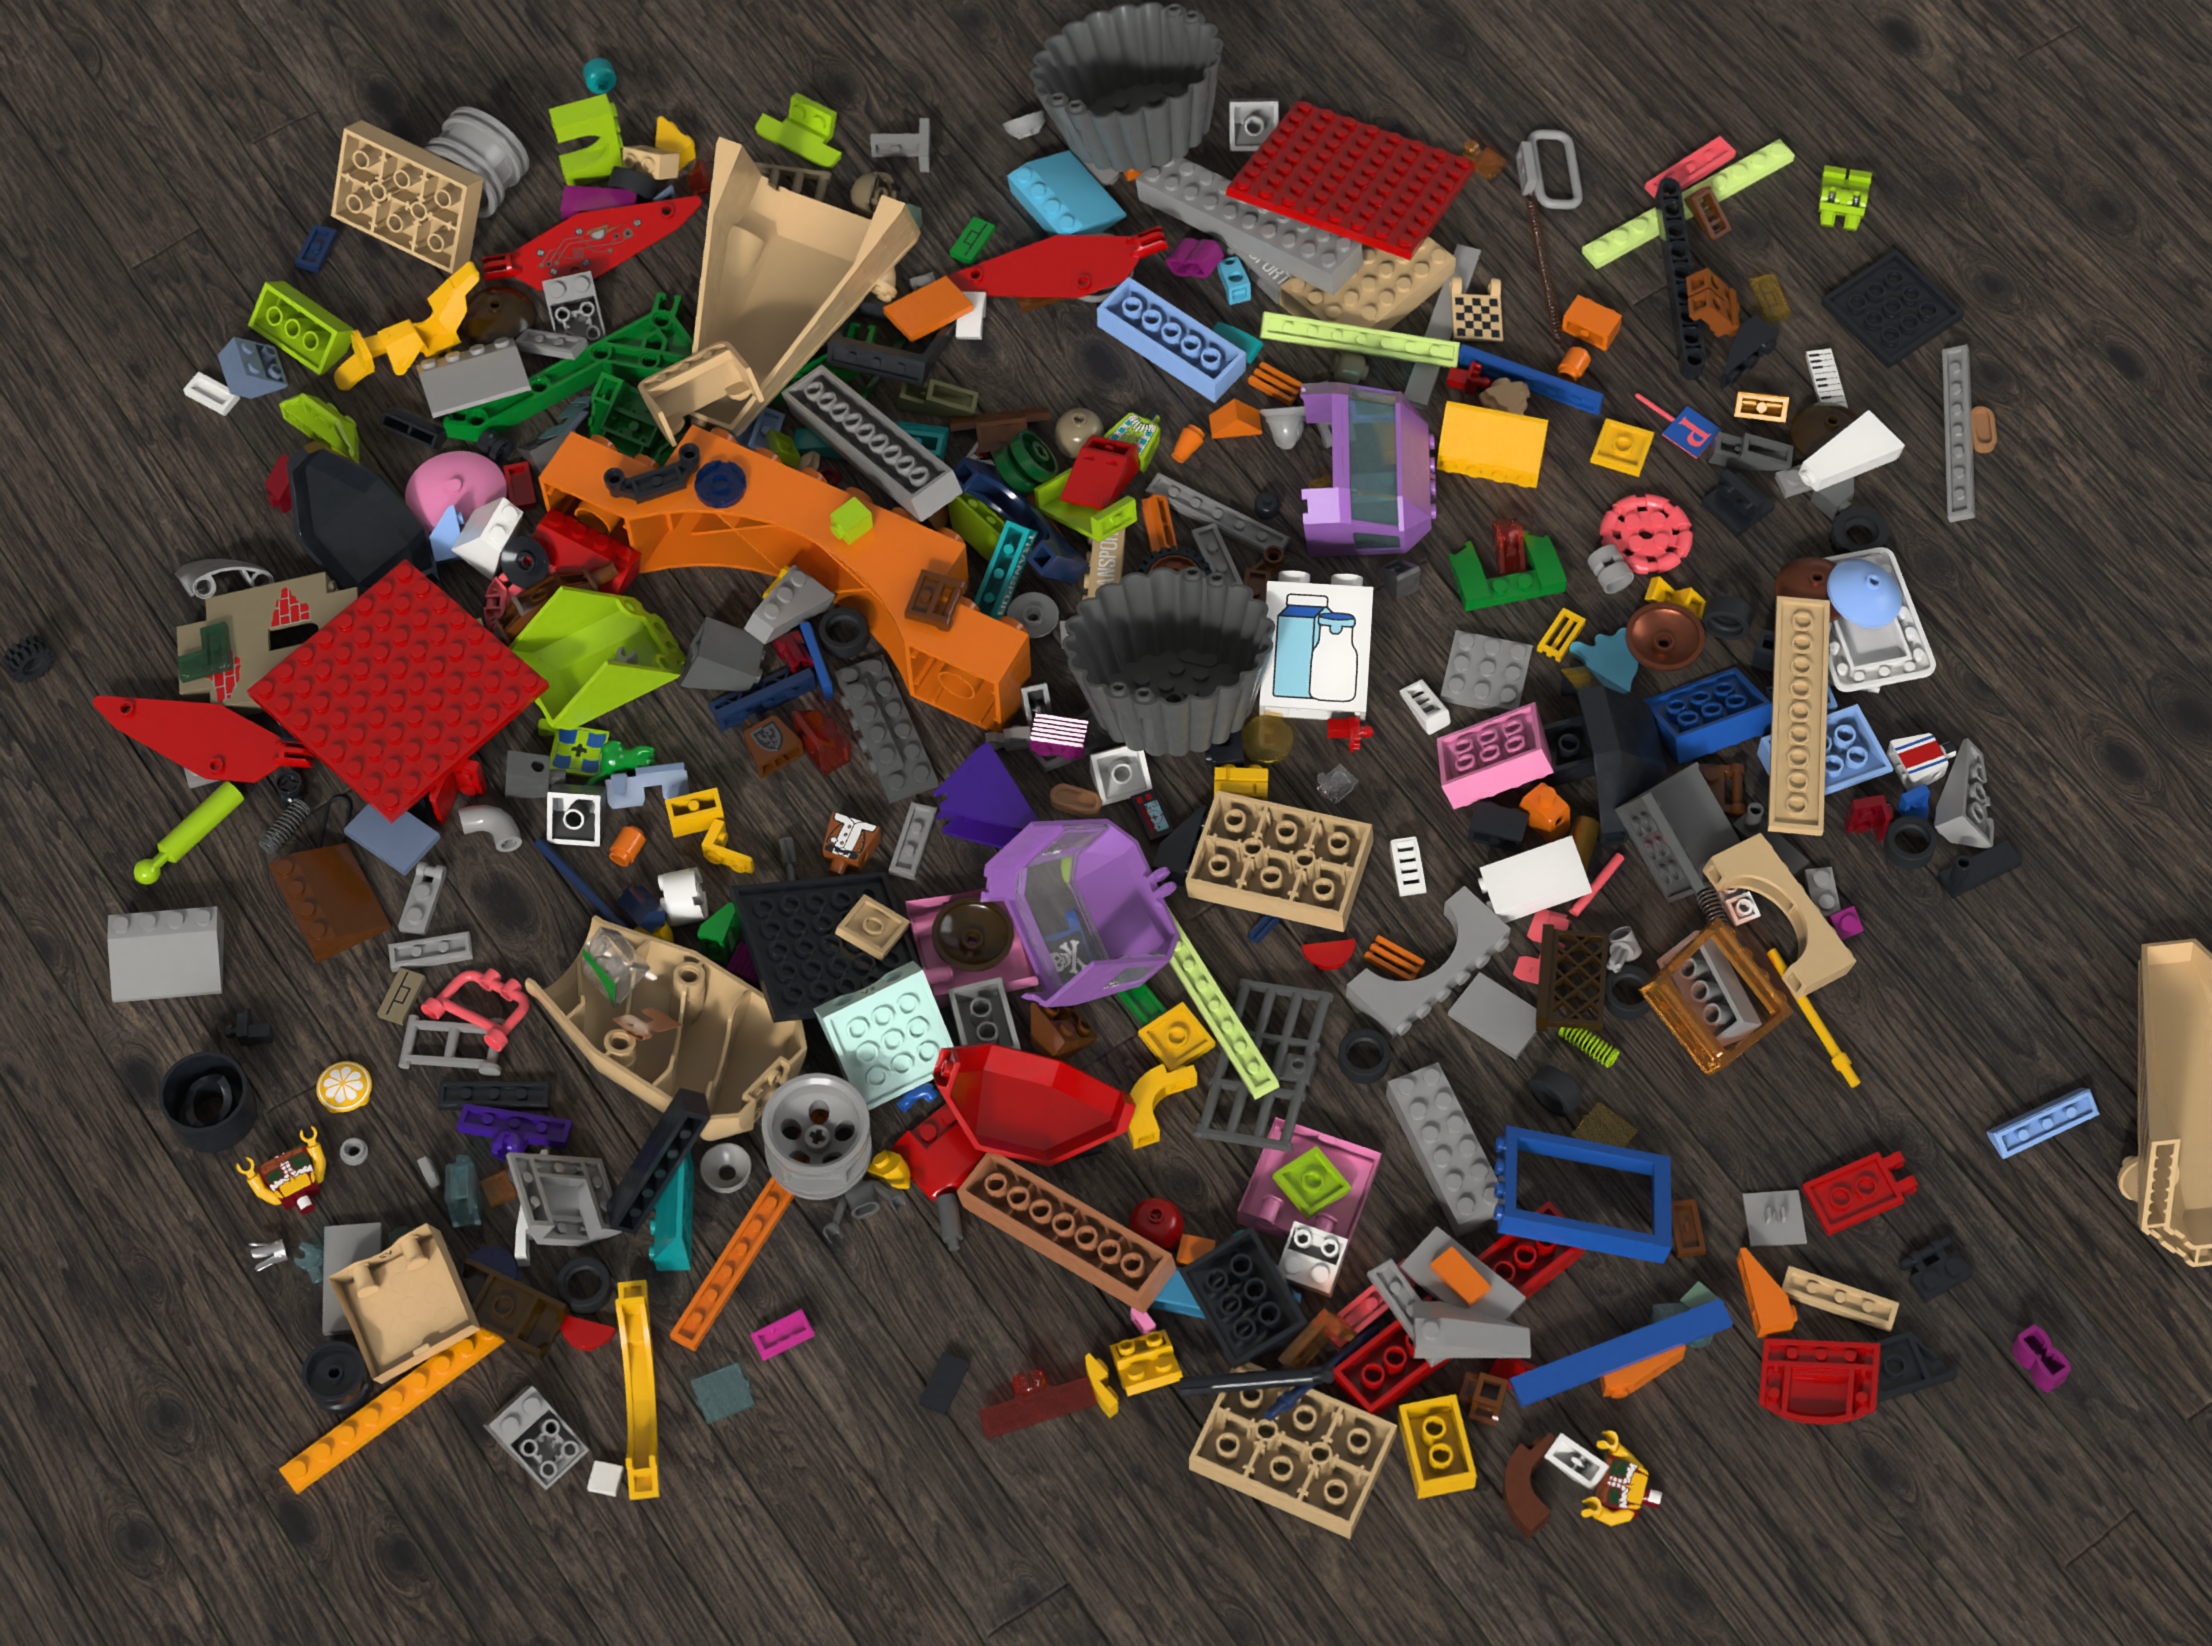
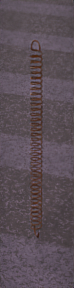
M1528 208V212H1529V213H1530L1532 210H1537V212L1539 211L1537 208H1535V209H1529V208ZM1541 221L1538 224H1530L1532 234L1533 232H1542ZM1533 234V238H1534L1533 241H1534V245H1535V249H1536V253H1537L1536 256H1537V260H1538V264H1539V268H1540L1539 271H1540V275H1541V273H1543V272L1541 271L1542 267H1543V266H1549L1548 264H1546V265H1541V263H1543V262H1548V258H1547L1546 261H1540L1541 259H1538V258H1541V257L1538 256L1539 252H1540V251H1546L1545 249H1543V250H1538V248H1540V247H1545V243H1544L1543 246H1537L1538 244H1535V243H1537V242L1535 241L1536 237H1537V236H1543V235H1542V234H1541V235H1534V234ZM1551 273L1549 276H1543L1544 274L1541 275V279L1542 277H1551ZM1542 279L1543 290L1544 288H1546L1545 286L1552 285V287L1554 286L1552 284L1553 281L1551 279ZM1553 288L1552 291H1546V290H1544V294H1545V292H1547V293L1554 292V288ZM1545 294L1546 305H1547V303H1549L1548 301H1550V300H1555V302L1557 301V300L1555 299L1556 296H1555L1553 299H1547V298H1546V296H1548V297H1550V296H1555L1554 294H1553V295H1546V294ZM1547 305L1554 342V338H1561L1555 336L1562 334L1563 330L1561 328L1553 329L1561 325V322H1559L1560 315L1557 309L1550 310L1553 307ZM1549 311H1557L1558 313L1550 314ZM1554 319H1559L1557 322H1552ZM1553 330H1555V331L1561 330V332H1560V333H1554Z

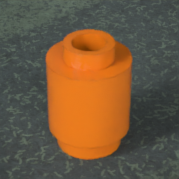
M1582 347L1569 348L1558 366V378L1571 383L1579 381L1591 361L1588 352Z
M636 826L623 827L610 848V859L623 867L633 863L646 842L643 831Z

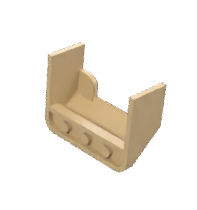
M728 341L717 342L645 378L638 385V389L660 431L672 447L677 445L673 435L680 432L684 426V416L725 395H728L731 399L744 400L752 393L760 403L765 401L750 366Z

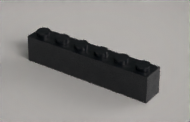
M679 1088L606 1204L611 1229L637 1234L711 1118L706 1094Z

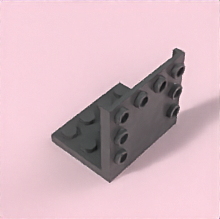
M1697 762L1615 809L1668 903L1704 889L1703 882L1709 879L1702 870L1709 859L1741 842L1701 774Z

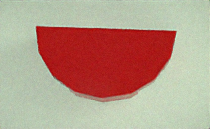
M1355 939L1301 945V950L1304 958L1318 966L1319 969L1335 970L1343 967L1354 954Z
M567 1316L561 1331L570 1346L583 1351H593L606 1342L609 1343L616 1333V1328Z

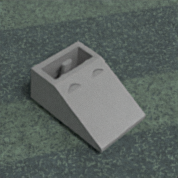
M591 271L542 281L554 333L586 338L588 346L606 337Z
M532 1385L525 1386L483 1424L494 1439L545 1490L589 1451Z

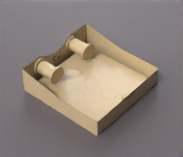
M427 1223L400 1237L382 1253L369 1259L355 1262L328 1277L354 1332L371 1378L381 1384L481 1330L441 1231Z

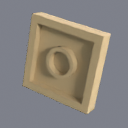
M864 894L838 925L835 934L882 961L908 929L910 921Z

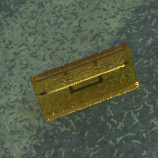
M1774 273L1750 279L1749 285L1766 323L1790 317L1791 311Z

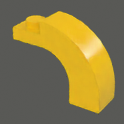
M1161 1064L1149 1070L1136 1082L1130 1093L1136 1108L1128 1128V1136L1133 1150L1160 1141V1129L1153 1113L1154 1109L1164 1097L1197 1086V1072L1194 1065L1188 1067L1178 1066L1167 1073L1164 1064Z

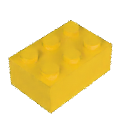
M1456 1394L1399 1405L1397 1419L1417 1499L1475 1488L1477 1475Z

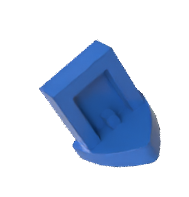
M1923 784L1901 794L1896 813L1900 817L1917 816L1927 821L1929 815L1928 799L1930 795L1927 786Z

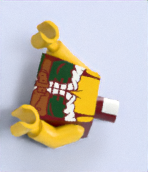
M313 1125L311 1127L314 1136L311 1138H306L302 1129L300 1131L301 1139L308 1143L307 1147L302 1143L256 1166L257 1172L253 1170L254 1162L251 1158L245 1157L250 1164L249 1169L243 1171L240 1165L236 1163L237 1171L247 1175L246 1181L260 1199L272 1205L281 1204L285 1210L296 1206L301 1215L308 1214L315 1209L316 1206L312 1197L321 1192L319 1184L324 1180L326 1159L320 1143L315 1140L317 1129Z
M1602 1432V1435L1607 1438V1442L1604 1440L1598 1441L1597 1447L1601 1450L1608 1449L1609 1453L1605 1452L1603 1462L1609 1466V1469L1597 1484L1594 1496L1582 1500L1583 1503L1589 1506V1509L1581 1511L1582 1516L1586 1518L1593 1516L1609 1526H1614L1637 1518L1641 1504L1658 1509L1662 1491L1646 1487L1649 1472L1618 1442V1436L1615 1432Z

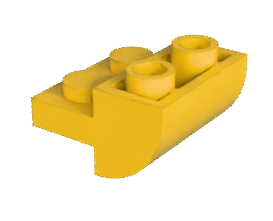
M1165 1329L1110 1345L1121 1386L1123 1389L1125 1388L1128 1396L1178 1382L1179 1378H1183Z

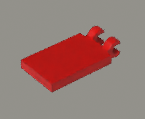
M1900 1151L1883 1159L1879 1152H1876L1802 1184V1190L1827 1236L1902 1205L1905 1201L1903 1195H1910L1917 1191L1916 1187L1919 1184L1914 1175L1897 1182L1892 1173L1904 1167L1903 1162H1905V1159Z

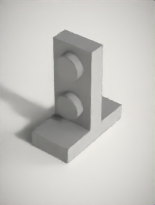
M920 118L919 134H871L872 157H919L920 172H930L931 132L929 118Z

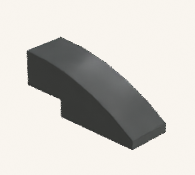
M1718 431L1711 441L1708 463L1746 470H1789L1792 464L1794 446L1745 433L1740 438Z

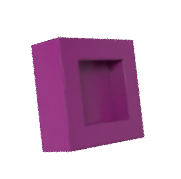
M1848 906L1826 916L1829 925L1835 929L1841 941L1864 931L1854 906Z

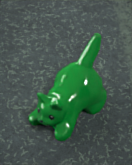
M618 741L604 743L601 747L600 773L591 777L586 785L594 786L611 776V774L635 771L636 767L655 765V748L635 746L632 749H627Z

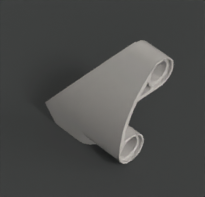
M231 559L195 561L183 565L174 573L191 597L196 595L201 599H207L214 595L216 584L211 575L223 571L239 570L251 588L274 583L273 576L264 568L248 562ZM259 574H264V582L261 585H255V577Z

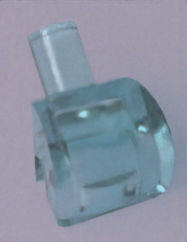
M301 1242L299 1249L305 1252V1257L303 1259L294 1258V1264L308 1270L313 1284L321 1282L323 1276L319 1267L324 1263V1250L318 1245Z

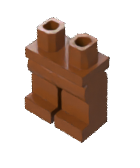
M1708 268L1686 277L1687 294L1689 296V317L1694 321L1700 318L1709 324L1710 329L1714 331L1717 337L1725 334L1729 337L1735 336L1738 328L1742 326L1738 318L1740 304L1737 302L1736 291L1733 288L1728 289V286Z

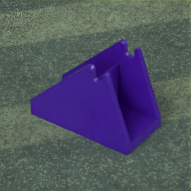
M989 742L979 746L934 791L935 797L942 794L948 796L945 801L940 803L941 811L936 815V819H950V822L942 827L943 834L1003 849L1028 824L1039 821Z

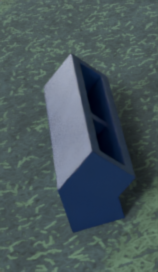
M644 886L627 887L617 900L638 926L652 934L656 927L665 926V910Z

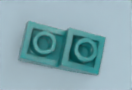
M1217 322L1212 330L1246 352V363L1248 364L1252 363L1264 345L1257 338L1225 323Z

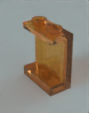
M1324 1308L1278 1358L1284 1365L1281 1369L1305 1367L1334 1334L1351 1341L1358 1332L1338 1313Z

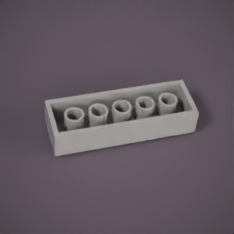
M1439 1062L1388 1081L1386 1097L1456 1238L1497 1222L1493 1219L1495 1205L1498 1203V1198L1494 1197V1188L1498 1179Z

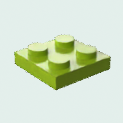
M1315 1146L1276 1171L1272 1177L1307 1220L1350 1193L1352 1189L1350 1184L1318 1146Z

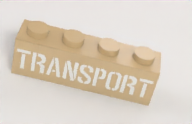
M1126 528L1102 542L1088 537V545H1092V551H1087L1086 556L1090 573H1085L1084 589H1088V595H1083V599L1095 597L1096 589L1101 585L1120 582L1123 572Z

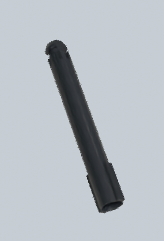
M1325 1365L1323 1368L1322 1366H1305L1179 1378L1180 1396L1183 1397L1322 1384L1323 1381H1327V1384L1335 1380L1333 1366Z

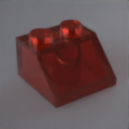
M795 710L792 712L795 734L800 738L803 749L824 777L851 761V744L844 735L841 737L838 734L837 726L831 717L826 718L821 710Z

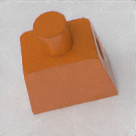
M1542 782L1523 797L1518 809L1529 813L1528 825L1548 844L1560 840L1570 832V807L1556 794L1552 787Z

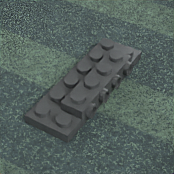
M880 655L834 671V677L842 693L839 696L844 711L849 710L851 714L848 717L853 732L858 731L860 738H857L862 753L867 752L870 758L867 759L871 774L876 773L888 803L891 804L939 787L937 777L884 656Z

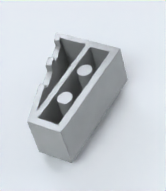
M793 565L752 613L744 630L763 644H767L789 632L791 628L800 623L807 622L811 617L826 612L836 595L796 565Z

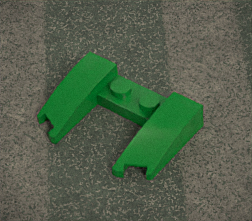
M1520 531L1531 571L1490 579L1485 578L1471 541L1464 543V549L1456 555L1449 554L1448 559L1464 611L1565 592L1567 580L1549 536L1545 535L1543 538L1528 535L1529 531Z

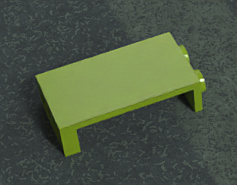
M1072 467L1034 489L1036 509L1040 513L1098 542H1102L1137 521L1136 502L1130 496L1124 497L1104 510L1061 501L1060 497Z

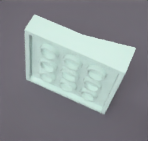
M914 961L885 974L877 982L864 989L841 995L814 1008L845 1081L854 1086L862 1095L868 1111L934 1079L932 1073L940 1049L954 1047L924 971Z

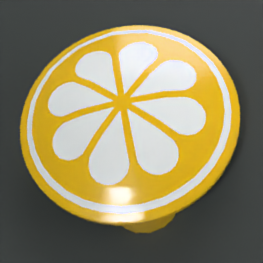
M350 1061L338 1062L329 1066L320 1075L316 1086L317 1096L331 1113L352 1111L369 1102L372 1080L368 1071L360 1064Z

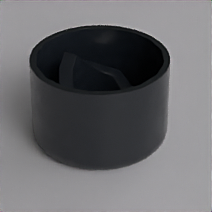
M207 1051L188 1055L176 1062L167 1071L160 1084L158 1097L162 1113L177 1139L192 1150L203 1153H216L232 1148L249 1134L255 1123L257 1101L254 1092L239 1064L224 1054ZM214 1097L224 1098L223 1106L213 1120L208 1123H202L196 1118V1110L202 1102Z

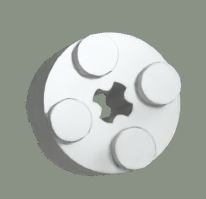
M697 867L658 875L660 890L664 891V898H660V905L665 910V914H667L670 927L707 920V898L705 891H702L700 885L703 881Z

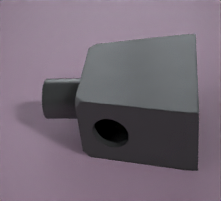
M508 750L505 798L547 797L549 785L554 783L565 784L566 770L550 769L549 756Z

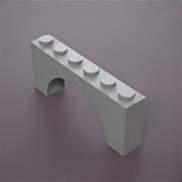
M1465 886L1445 902L1444 916L1449 920L1454 929L1456 946L1450 958L1438 970L1416 980L1394 981L1382 978L1366 968L1347 984L1346 997L1391 1040L1398 1034L1400 1036L1404 1035L1411 1028L1412 1022L1418 1017L1420 1019L1424 1018L1430 1012L1432 1005L1437 1001H1444L1450 995L1452 988L1457 984L1459 986L1463 985L1469 979L1472 971L1476 968H1483L1490 960L1492 954L1496 951L1498 953L1503 951L1510 942L1511 928Z

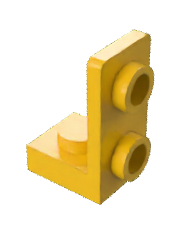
M714 819L701 844L704 858L713 864L721 863L730 866L731 869L739 873L747 872L753 874L755 870L753 858L724 848L728 841L725 822Z

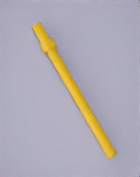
M1774 948L1768 951L1767 955L1782 978L1788 967L1777 949ZM1792 993L1833 1058L1831 1062L1836 1070L1841 1071L1851 1088L1859 1085L1860 1080L1850 1066L1852 1062L1846 1053L1841 1052L1807 996L1797 1000Z

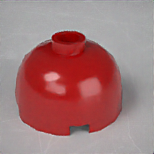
M1150 1197L1140 1201L1133 1208L1128 1220V1228L1165 1251L1171 1252L1181 1242L1182 1234L1184 1233V1219L1179 1208L1170 1200L1162 1197Z

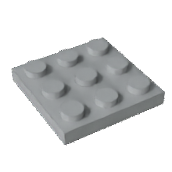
M1456 630L1440 701L1502 714L1519 708L1533 645Z

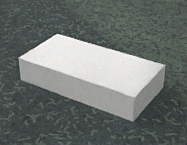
M200 372L183 389L186 396L224 416L240 400V396L230 394L227 386Z

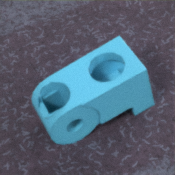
M1238 256L1222 259L1218 263L1217 269L1226 291L1229 305L1251 300L1250 281Z

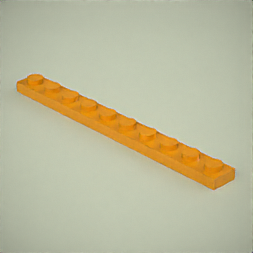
M481 1329L437 1353L279 1469L280 1473L295 1493L299 1494L505 1341Z

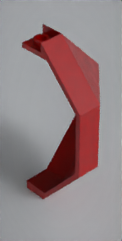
M991 1042L941 1048L932 1073L938 1089L976 1150L1051 1167L1127 1132L1136 1108L1131 1095L1063 1060Z

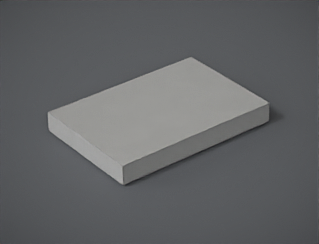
M1481 972L1477 974L1448 1011L1449 1017L1515 1060L1538 1032L1536 1031V1008Z

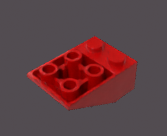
M1091 435L1078 453L1060 500L1074 505L1092 507L1097 510H1104L1111 506L1139 471L1138 445Z

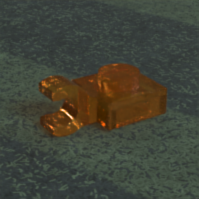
M1469 139L1464 144L1466 149L1462 152V155L1472 160V163L1476 164L1475 171L1491 181L1505 167L1506 160L1488 147L1482 151L1479 145L1472 139Z

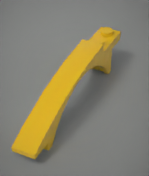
M646 1280L619 1282V1299H615L626 1387L628 1427L626 1468L628 1470L629 1499L659 1497V1461L648 1285Z

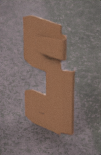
M652 1007L641 1010L644 1015L654 1020L645 1023L630 1014L613 1018L617 1024L627 1029L626 1034L639 1040L651 1038L652 1034L650 1031L663 1032L685 1025V1023L680 1024Z

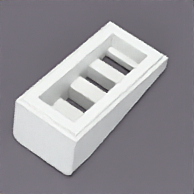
M1423 679L1399 690L1400 695L1428 735L1450 724L1448 709ZM1423 692V694L1415 698H1412L1414 695Z
M1417 837L1391 840L1389 850L1399 896L1426 893ZM1413 859L1412 862L1400 863L1401 860ZM1416 870L1413 873L1402 874V871ZM1418 879V883L1404 885L1403 881Z

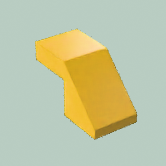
M1660 576L1651 578L1645 600L1649 604L1670 602L1681 605L1694 613L1700 621L1706 603L1691 587L1675 591Z

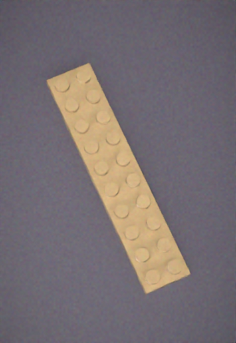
M1777 596L1767 831L1822 836L1824 831L1830 600Z

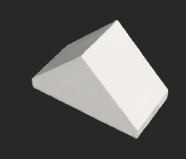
M1560 1433L1544 1456L1571 1479L1592 1491L1609 1469L1606 1463L1562 1433Z

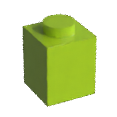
M855 496L830 514L832 525L830 529L836 538H842L848 545L873 528L872 513Z

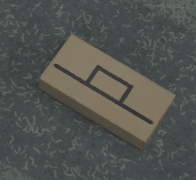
M400 967L377 1012L378 1017L404 1026L426 982L425 975Z

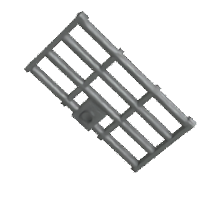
M1239 979L1236 988L1238 994L1233 1011L1241 1022L1249 992L1265 993L1255 1030L1246 1031L1259 1052L1262 1043L1278 1045L1271 1071L1278 1080V1083L1283 1081L1295 1084L1294 1090L1276 1088L1263 1095L1253 1135L1237 1133L1246 1098L1250 1091L1242 1078L1240 1082L1224 1079L1230 1059L1224 1049L1221 1048L1214 1076L1210 1078L1208 1083L1210 1086L1200 1123L1196 1124L1194 1136L1202 1139L1290 1152L1293 1146L1291 1139L1301 1103L1306 1099L1304 1092L1306 1086L1311 1085L1317 1064L1316 1057L1314 1056L1320 1048L1319 1038L1329 1003L1333 1001L1334 995L1324 991ZM1276 995L1292 997L1281 1036L1265 1033ZM1303 999L1318 1001L1308 1040L1292 1037ZM1289 1047L1305 1049L1303 1055L1287 1053ZM1221 1089L1237 1091L1226 1131L1210 1129ZM1275 1097L1291 1100L1280 1140L1264 1138Z

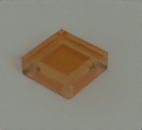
M506 1170L480 1181L491 1208L517 1197Z

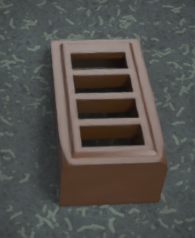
M1711 186L1702 187L1684 198L1688 209L1711 242L1732 230ZM1700 198L1704 200L1702 203L1699 202ZM1708 206L1710 210L1704 212L1703 209ZM1714 215L1715 218L1709 222L1708 217ZM1717 223H1720L1721 227H1719L1716 230H1713L1712 227Z

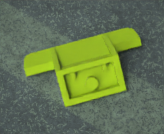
M799 93L791 96L789 117L783 123L763 113L755 126L758 135L825 169L833 168L841 159V152L826 145L834 135L837 112Z

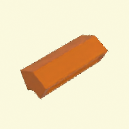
M1153 494L1150 498L1141 499L1151 553L1156 550L1159 554L1160 548L1166 547L1167 552L1170 551L1171 546H1176L1177 548L1167 497Z

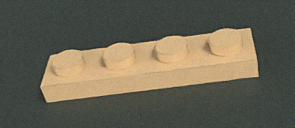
M1788 1266L1781 1288L1790 1299L1890 1332L1899 1307L1898 1302L1792 1266Z

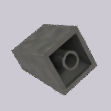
M706 617L688 647L680 686L748 692L753 683L757 684L761 678L762 669L759 668V665L763 662L766 654V649L763 648L764 644L745 630Z

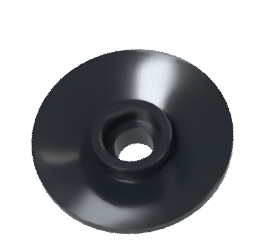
M521 536L510 540L505 545L501 555V566L505 576L511 583L521 588H529L546 578L549 571V558L546 550L537 540ZM527 557L530 558L531 565L528 564Z

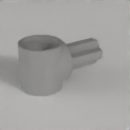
M1623 926L1610 933L1611 957L1607 963L1608 970H1613L1614 973L1620 972L1624 963L1633 961L1641 955L1642 949L1631 927Z

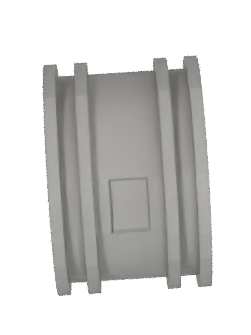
M464 106L455 109L443 123L441 135L438 138H432L423 148L484 178L477 216L479 218L491 216L503 202L505 190L516 185L529 168L527 152L517 137L500 121L472 107Z

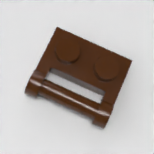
M922 569L904 612L905 618L936 626L941 631H950L953 624L951 619L961 595L965 594L968 586L967 583L957 578ZM944 589H950L951 593L942 615L935 614Z
M1741 763L1731 765L1699 764L1698 768L1726 817H1742L1746 813V805L1743 804L1745 765ZM1724 777L1732 778L1731 805H1725Z

